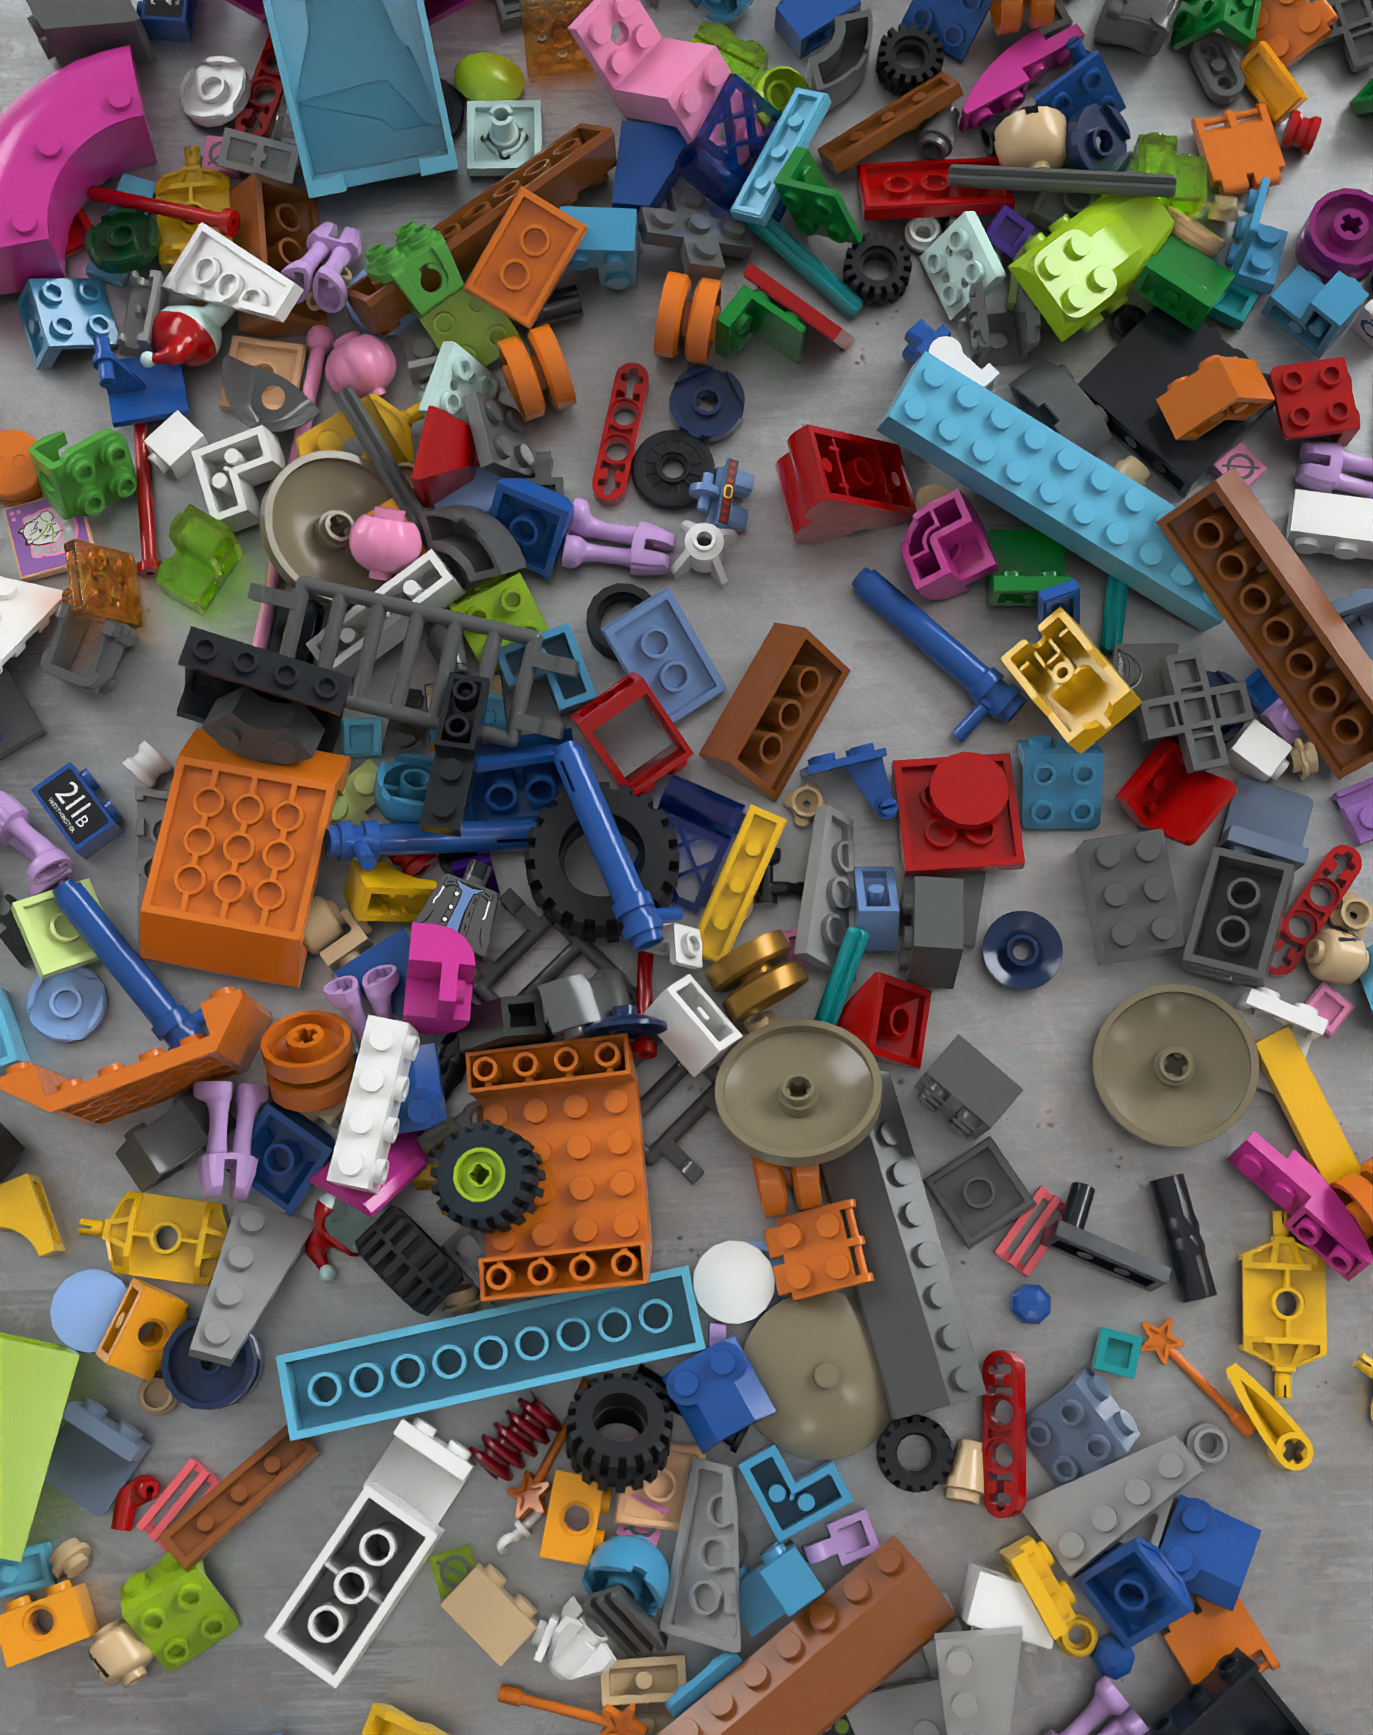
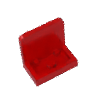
M1345 357L1275 366L1270 371V385L1275 398L1274 403L1281 435L1285 440L1291 441L1330 435L1331 443H1339L1341 446H1347L1361 427L1360 414L1355 405L1352 379L1347 370Z
M1164 738L1115 797L1135 825L1147 830L1163 828L1164 837L1185 846H1191L1197 842L1237 793V787L1232 781L1206 771L1187 774L1180 748L1175 741Z

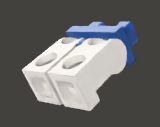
M921 319L906 332L904 340L908 345L902 352V358L911 366L927 351L995 394L1000 372L990 363L983 369H980L963 353L959 341L950 337L951 331L944 324L934 331Z

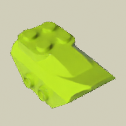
M1104 194L1072 219L1066 213L1048 227L1052 232L1048 237H1045L1042 232L1036 235L1023 246L1026 253L1010 264L1008 268L1058 338L1063 342L1080 328L1086 333L1104 320L1100 314L1104 309H1107L1111 314L1129 300L1125 293L1133 288L1144 265L1152 254L1156 256L1167 242L1175 226V221L1158 197Z

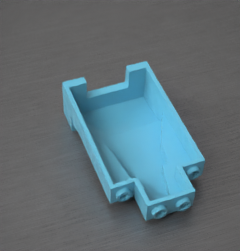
M262 0L309 198L345 192L347 187L417 173L425 176L459 169L423 0Z

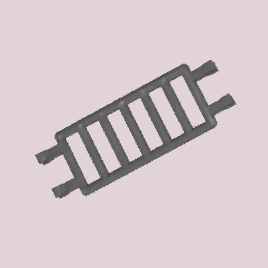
M300 576L297 579L294 593L251 583L248 599L290 609L279 654L295 658L309 594L332 598L317 666L329 670L333 669L348 602L371 608L352 691L348 694L346 709L437 730L449 672L454 673L463 631L466 630L487 635L477 676L489 678L488 698L502 639L525 644L506 729L502 730L484 725L482 741L514 748L519 743L521 731L562 740L565 724L526 715L536 668L577 678L580 662L540 652L543 643V636L540 632L309 576ZM386 612L410 617L390 703L367 697ZM425 621L448 626L428 712L405 706Z
M509 888L499 897L501 905L527 930L495 962L488 956L485 962L475 959V968L481 975L473 982L472 993L482 1003L499 998L491 987L552 927L570 943L516 996L540 994L538 985L554 981L581 954L598 970L590 979L601 977L602 970L619 968L592 942L584 941L583 936L575 934L571 937L563 933L561 926L557 923L552 925L544 917V914L539 917ZM622 972L632 1005L636 1006L637 986ZM549 1021L545 1023L546 1034L543 1043H548L554 1037ZM658 1035L651 1036V1041L656 1043L657 1047L663 1042ZM634 1059L635 1068L644 1060ZM679 1060L640 1098L642 1119L689 1073ZM716 1064L702 1072L712 1084L650 1147L644 1142L646 1166L655 1165L664 1156L692 1185L704 1174V1170L676 1143L708 1110L719 1119L715 1101V1082L719 1067Z

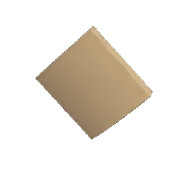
M685 1655L617 1659L606 1673L601 1674L603 1709L606 1704H610L622 1712L631 1703H634L636 1705L634 1719L648 1727L646 1735L659 1734L675 1720L666 1708V1702L681 1685L687 1683Z

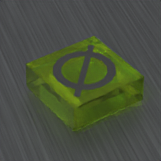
M471 1543L429 1557L440 1598L443 1599L476 1564Z

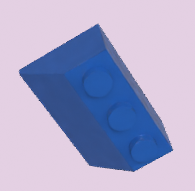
M572 728L564 730L562 740L533 733L520 735L519 743L514 748L491 743L481 744L471 805L467 807L465 821L534 819L538 823L537 815L544 807L550 809L554 805L553 798L562 792L568 797L553 758L555 756L554 749L558 745L573 740Z

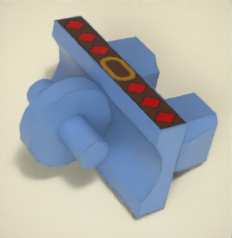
M728 458L725 466L715 469V476L713 473L704 472L702 482L690 484L688 494L698 500V511L707 512L706 523L713 524L721 529H734L739 533L746 527L748 511L733 506V496L743 499L749 497L753 489L755 477L738 469L739 460Z

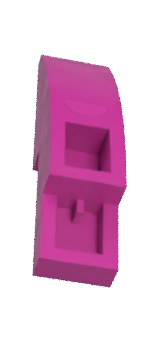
M1075 24L1045 40L1039 29H1036L1005 50L987 68L971 90L961 113L958 127L961 133L972 128L980 129L982 123L992 120L994 116L1003 111H1014L1024 102L1029 83L1034 84L1040 81L1049 71L1058 66L1066 67L1070 65L1073 57L1066 47V43L1074 36H1079L1083 43L1085 34L1079 25Z
M1253 1131L1227 1159L1243 1175L1248 1177L1271 1197L1275 1203L1291 1215L1284 1223V1226L1348 1282L1373 1261V1256L1366 1239L1352 1215L1345 1208L1346 1206L1327 1181L1295 1149L1284 1157L1256 1131Z

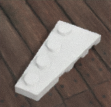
M203 222L200 223L161 287L174 294L284 323L304 291L299 285Z
M0 576V674L3 672L2 666L8 659L13 656L17 658L26 648L25 642L36 631L41 633L50 624L49 617L57 610L59 603H70L67 591Z

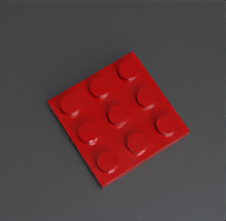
M1010 753L984 754V756L993 759L1004 771L1009 784L1007 803L1001 815L989 826L976 830L957 829L949 825L950 822L944 820L942 816L940 818L931 806L928 798L930 778L936 766L947 757L893 760L891 769L895 800L898 803L897 820L904 877L1024 868L1025 857Z

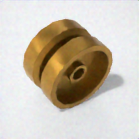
M781 930L766 933L737 947L704 972L714 992L722 993L735 989L722 1003V1007L732 1024L743 1021L749 1015L764 1011L775 1005L809 981L799 961H787L777 965L787 957L791 949Z

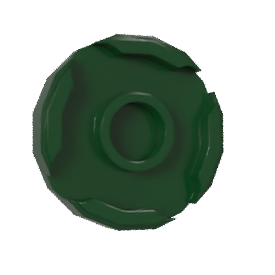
M121 208L104 214L100 217L102 222L97 224L96 227L93 224L90 226L84 240L86 252L91 262L98 269L108 273H127L140 269L153 260L159 252L162 243L160 229L156 220L152 216H146L144 211L135 208Z

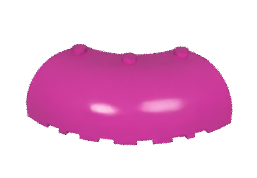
M130 45L93 54L52 72L24 91L0 114V295L23 291L28 279L66 278L65 250L69 240L67 235L74 217L78 218L80 209L84 208L91 200L87 196L88 189L94 185L100 186L109 178L115 180L122 176L123 173L157 163L137 66Z

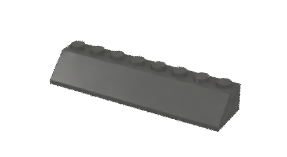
M889 1070L880 1072L882 1079V1105L878 1119L870 1133L851 1151L834 1160L819 1164V1170L829 1204L847 1199H855L857 1207L853 1209L859 1236L864 1235L866 1244L862 1245L868 1273H873L874 1282L855 1286L854 1291L892 1420H897L953 1405L987 1393ZM843 1211L841 1213L847 1238H851L846 1213ZM850 1248L857 1276L860 1275L854 1248Z

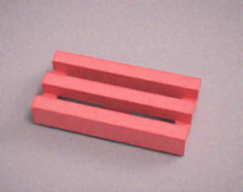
M1042 1185L1038 1187L1032 1197L1037 1205L1042 1199L1048 1202V1204L1012 1255L1006 1252L1036 1207L1015 1220L993 1251L994 1254L1026 1277H1029L1048 1250V1247L1039 1244L1025 1265L1019 1260L1054 1210L1057 1209L1061 1212L1056 1219L1058 1221L1061 1220L1065 1203L1060 1198L1049 1193Z
M191 1457L136 1524V1527L141 1531H145L152 1541L158 1542L166 1553L169 1552L158 1536L168 1528L205 1481H208L211 1486L200 1500L222 1480L196 1458ZM195 1470L198 1476L155 1527L152 1521Z

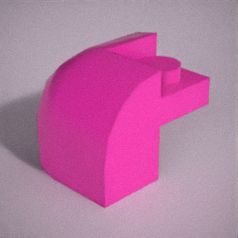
M959 488L924 505L911 515L913 520L906 529L904 541L900 543L903 560L914 587L923 597L930 600H943L970 591L968 584L1000 569L989 543L991 539L972 503Z
M412 922L402 1022L409 1023L419 1034L456 1032L465 1028L470 1021L472 988L476 967L474 951L467 939L454 929L437 924Z

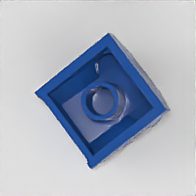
M503 477L497 483L489 514L500 521L519 544L527 565L526 569L541 574L544 578L550 580L554 573L568 527L573 521L574 506L566 496L529 480Z
M436 1041L419 1045L417 1057L414 1061H411L408 1073L410 1079L409 1090L405 1101L401 1102L397 1117L400 1121L398 1134L426 1130L448 1123ZM354 1053L355 1065L358 1053Z
M273 1100L267 1102L253 1125L251 1156L258 1159L252 1187L284 1209L286 1214L291 1217L314 1185L310 1183V1177L332 1159L336 1144L329 1133L299 1112L284 1109Z
M736 1336L711 1345L678 1364L662 1377L670 1398L675 1402L702 1454L709 1452L718 1443L758 1420L777 1413Z
M1180 1494L1160 1551L1184 1580L1188 1593L1233 1612L1262 1530L1212 1508L1204 1500L1189 1498Z
M1136 1537L1110 1552H1104L1072 1579L1126 1649L1133 1647L1192 1612L1194 1608L1184 1580L1157 1546L1140 1537Z

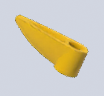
M1236 1363L1226 1369V1373L1251 1423L1268 1447L1267 1453L1271 1464L1282 1471H1299L1308 1467L1314 1456L1313 1446L1309 1438L1283 1407L1252 1376ZM1285 1442L1288 1445L1295 1444L1298 1450L1294 1453L1297 1458L1296 1461L1284 1458L1283 1453H1285L1286 1448L1283 1444Z

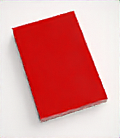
M750 262L743 273L744 278L844 350L849 348L855 339L853 336Z

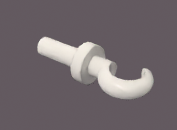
M534 1510L524 1521L518 1519L514 1523L516 1529L511 1533L503 1535L498 1540L496 1552L499 1555H508L510 1549L504 1547L511 1542H518L523 1536L528 1539L533 1534L530 1529L544 1515Z

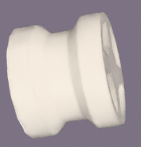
M143 741L138 746L139 752L134 757H127L122 764L143 784L153 789L157 785V778L162 773H168L173 766L152 746Z

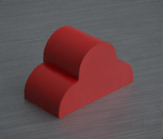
M807 424L789 436L787 440L789 452L783 455L775 464L793 537L798 543H821L842 538L860 529L873 530L894 526L912 519L911 515L917 511L899 444Z

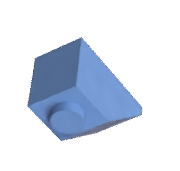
M893 866L854 867V927L863 929L869 934L864 951L873 953L897 951L900 909Z

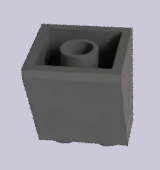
M26 0L33 14L27 17V20L38 38L37 40L48 60L55 57L61 68L93 54L127 45L131 46L136 64H147L157 60L142 21L130 0Z

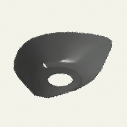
M230 355L224 356L221 367L226 398L233 413L247 426L255 428L263 425L270 432H283L300 427L313 420L319 414L320 409L287 379L271 371L247 364ZM273 385L280 387L285 393L284 405L277 410L266 408L262 402L263 391Z

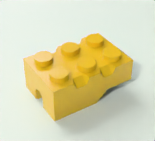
M1060 606L1038 625L1037 629L1043 636L1037 643L1030 644L1026 639H1022L1000 659L1066 742L1081 755L1137 708L1142 701L1095 646L1081 626Z

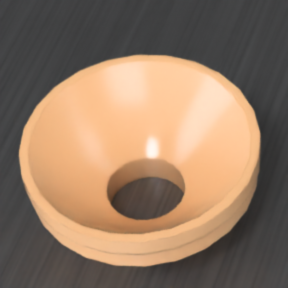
M1172 206L1167 208L1168 213L1175 221V226L1169 238L1171 235H1175L1208 257L1217 255L1226 245L1222 238L1193 218Z

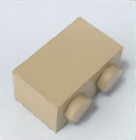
M477 1561L467 1574L442 1598L439 1606L501 1667L537 1629L538 1621L533 1617L537 1610L523 1595L518 1594L515 1598L503 1586L507 1580L493 1565L489 1563L484 1567Z

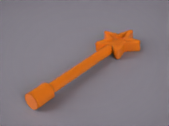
M1166 1318L1158 1328L1146 1321L1141 1322L1140 1325L1147 1339L1142 1343L1140 1353L1154 1351L1162 1365L1168 1363L1169 1356L1230 1418V1423L1245 1438H1248L1256 1430L1250 1419L1243 1411H1237L1175 1349L1176 1347H1183L1185 1343L1171 1335L1173 1319Z
M582 1378L576 1392L581 1387L587 1390L589 1380ZM568 1414L562 1423L563 1429L554 1438L535 1477L532 1472L526 1470L521 1487L507 1489L506 1491L507 1495L518 1500L515 1517L523 1520L532 1510L542 1515H547L548 1513L543 1498L552 1490L553 1484L544 1482L565 1442Z
M504 1684L501 1685L498 1692L497 1701L516 1707L525 1705L604 1726L600 1735H646L648 1731L647 1726L634 1719L636 1708L634 1703H631L622 1712L610 1704H606L602 1712L603 1714L528 1695L524 1693L523 1689Z

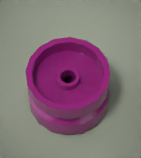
M1342 188L1328 192L1316 202L1296 239L1295 256L1298 264L1305 270L1318 275L1324 285L1339 270L1347 277H1352L1360 283L1373 269V195L1365 191Z

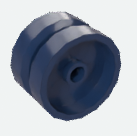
M200 1317L186 1321L171 1334L163 1349L161 1370L165 1386L176 1400L193 1409L214 1410L240 1403L255 1390L263 1375L265 1356L260 1339L252 1331L231 1366L217 1363L216 1368L211 1371L210 1367L213 1362L188 1356Z

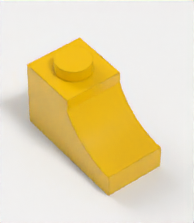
M351 861L343 896L356 921L415 922L438 885L436 880L420 879L404 874L393 868L389 862L376 861V866L373 869L364 870L358 861Z
M26 1173L1 1183L0 1232L15 1230L32 1243L39 1257L52 1258L66 1251L40 1177Z

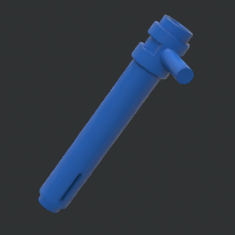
M866 567L855 577L851 584L856 588L855 594L969 692L968 697L976 703L973 709L951 732L959 742L963 743L988 714L996 721L1000 718L1007 724L1022 709L1027 700L1020 695L1022 691L1015 684L1008 685L1003 680L1004 675L995 667L989 668L878 571L875 569L870 571Z
M575 740L564 742L554 749L555 756L553 761L614 902L611 908L618 922H622L624 926L622 930L626 944H631L635 952L652 948L665 939L662 932L664 924L680 922L683 918V911L679 906L655 908L650 891L644 890L583 746H578Z
M534 819L464 821L462 835L457 837L423 832L420 830V823L379 824L377 820H362L360 825H352L351 821H337L336 825H329L326 828V851L328 858L337 857L338 861H352L353 857H356L364 870L373 869L376 866V860H379L380 856L525 851L528 847L527 836L530 828L536 827L537 823Z
M70 878L53 890L52 893L56 897L54 900L55 904L152 1024L151 1031L158 1040H164L168 1044L169 1049L167 1051L180 1047L179 1041L187 1036L204 1033L205 1037H207V1034L201 1028L206 1024L201 1008L191 1015L184 1005L179 1006L81 882L75 883Z

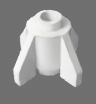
M689 520L681 522L680 530L685 536L684 551L670 568V575L673 580L690 571L691 567L697 572H711L712 577L721 590L728 586V579L721 562L724 549L738 541L736 531L734 529L717 528L709 523L696 524Z
M575 1595L562 1608L551 1644L545 1652L548 1659L547 1666L551 1673L562 1681L568 1679L574 1682L606 1673L617 1661L612 1651L618 1646L591 1616L586 1615L587 1612L583 1609L582 1601Z

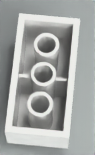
M373 1481L367 1484L264 1637L336 1689L348 1677L432 1553L445 1530L378 1482Z

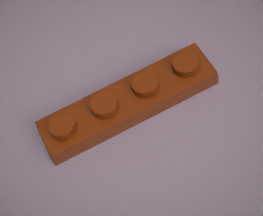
M944 71L938 73L818 148L817 150L822 162L836 174L852 169L859 160L872 152L884 149L891 140L904 132L916 129L922 121L936 112L948 109L954 101L964 96L960 83Z
M284 1426L158 1536L159 1540L184 1570L188 1572L320 1455L319 1450L308 1438L290 1441L288 1426Z

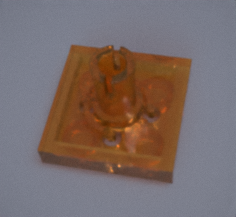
M520 0L528 76L594 71V68L568 30V27L593 0ZM544 34L547 37V39L543 41L537 39L538 35L541 39L544 38ZM559 51L561 55L568 53L566 57H559L557 55Z
M72 539L64 543L69 587L63 590L62 597L69 595L71 597L62 601L72 605L74 618L103 625L105 620L109 619L125 624L133 629L142 627L143 621L133 554L78 539Z

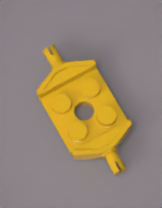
M189 145L184 147L185 166H182V170L165 174L155 183L156 199L220 213L225 208L230 209L229 191L233 189L230 178L218 170L202 168L200 165V148L196 145H192V151ZM157 215V225L162 237L159 263L164 272L170 273L200 224L189 225L183 220ZM209 226L210 228L220 233L219 228ZM223 235L224 237L232 241V237ZM193 299L195 304L201 305L200 300Z
M370 393L360 399L397 464L413 462L411 427L413 423L425 417L418 411L421 401L404 411L403 409H396L375 393ZM342 410L296 437L298 458L316 451H343V445L347 439L357 438ZM364 450L362 456L360 457L371 462L366 451Z
M128 1191L119 1201L110 1219L101 1221L82 1217L79 1224L91 1226V1228L78 1227V1234L102 1237V1240H106L108 1259L114 1273L210 1286L231 1221L227 1206L223 1203ZM172 1226L178 1234L177 1243L172 1248L163 1250L157 1243L158 1232L163 1227Z
M1272 1211L1273 1237H1271V1241L1238 1254V1261H1242L1243 1344H1239V1351L1272 1367V1371H1275L1274 1398H1293L1291 1372H1296V1367L1315 1361L1327 1354L1326 1262L1310 1248L1295 1242L1294 1237H1289L1290 1230L1284 1226V1223L1290 1217L1287 1211ZM1284 1291L1292 1294L1296 1301L1295 1311L1289 1316H1284L1276 1308V1298Z

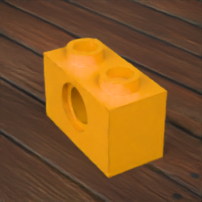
M133 1277L95 1355L107 1365L151 1382L155 1372L161 1370L163 1349L171 1334L186 1321V1309L189 1304L173 1293ZM148 1322H153L152 1332L146 1338L138 1339L140 1328Z
M557 1468L555 1470L539 1557L587 1566L595 1549L604 1541L605 1531L597 1530L600 1512L609 1513L613 1488L608 1487L606 1492L598 1490L597 1482L593 1481L588 1485L582 1481V1472L575 1474L573 1470ZM580 1505L588 1511L590 1520L587 1526L576 1529L568 1524L566 1512L571 1506Z
M70 1579L44 1588L47 1597L31 1602L28 1594L4 1603L6 1612L0 1614V1646L7 1668L88 1638L100 1630L85 1582L72 1587ZM41 1609L49 1611L53 1617V1627L50 1632L41 1629L38 1624L37 1617Z

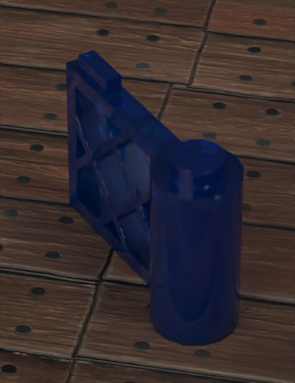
M730 73L694 141L687 144L677 156L674 166L675 172L723 212L731 216L730 209L782 113L741 77ZM735 89L742 93L744 110L732 113L730 99ZM763 112L771 120L764 133L757 135L754 114ZM745 117L748 138L736 141L733 120ZM724 123L726 144L717 146L709 138L716 125ZM749 144L750 159L746 167L743 168L738 162L737 147Z
M673 774L669 779L658 809H663L669 818V824L678 828L683 842L678 843L677 847L678 849L685 847L693 867L679 873L678 879L695 873L701 888L694 903L679 897L675 888L671 902L699 914L701 907L706 908L715 886L711 884L730 841L740 830L746 813H744L746 805L676 774ZM683 830L696 835V837L687 840ZM704 839L719 845L712 861L699 866L696 865L689 845ZM639 852L633 863L637 874H639L641 867ZM709 867L703 881L699 871Z

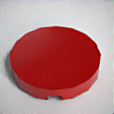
M960 752L948 756L936 766L930 778L928 798L933 811L940 818L942 816L944 820L950 822L949 825L957 829L976 830L989 826L1001 815L1008 800L1009 784L1004 771L993 759L980 753Z

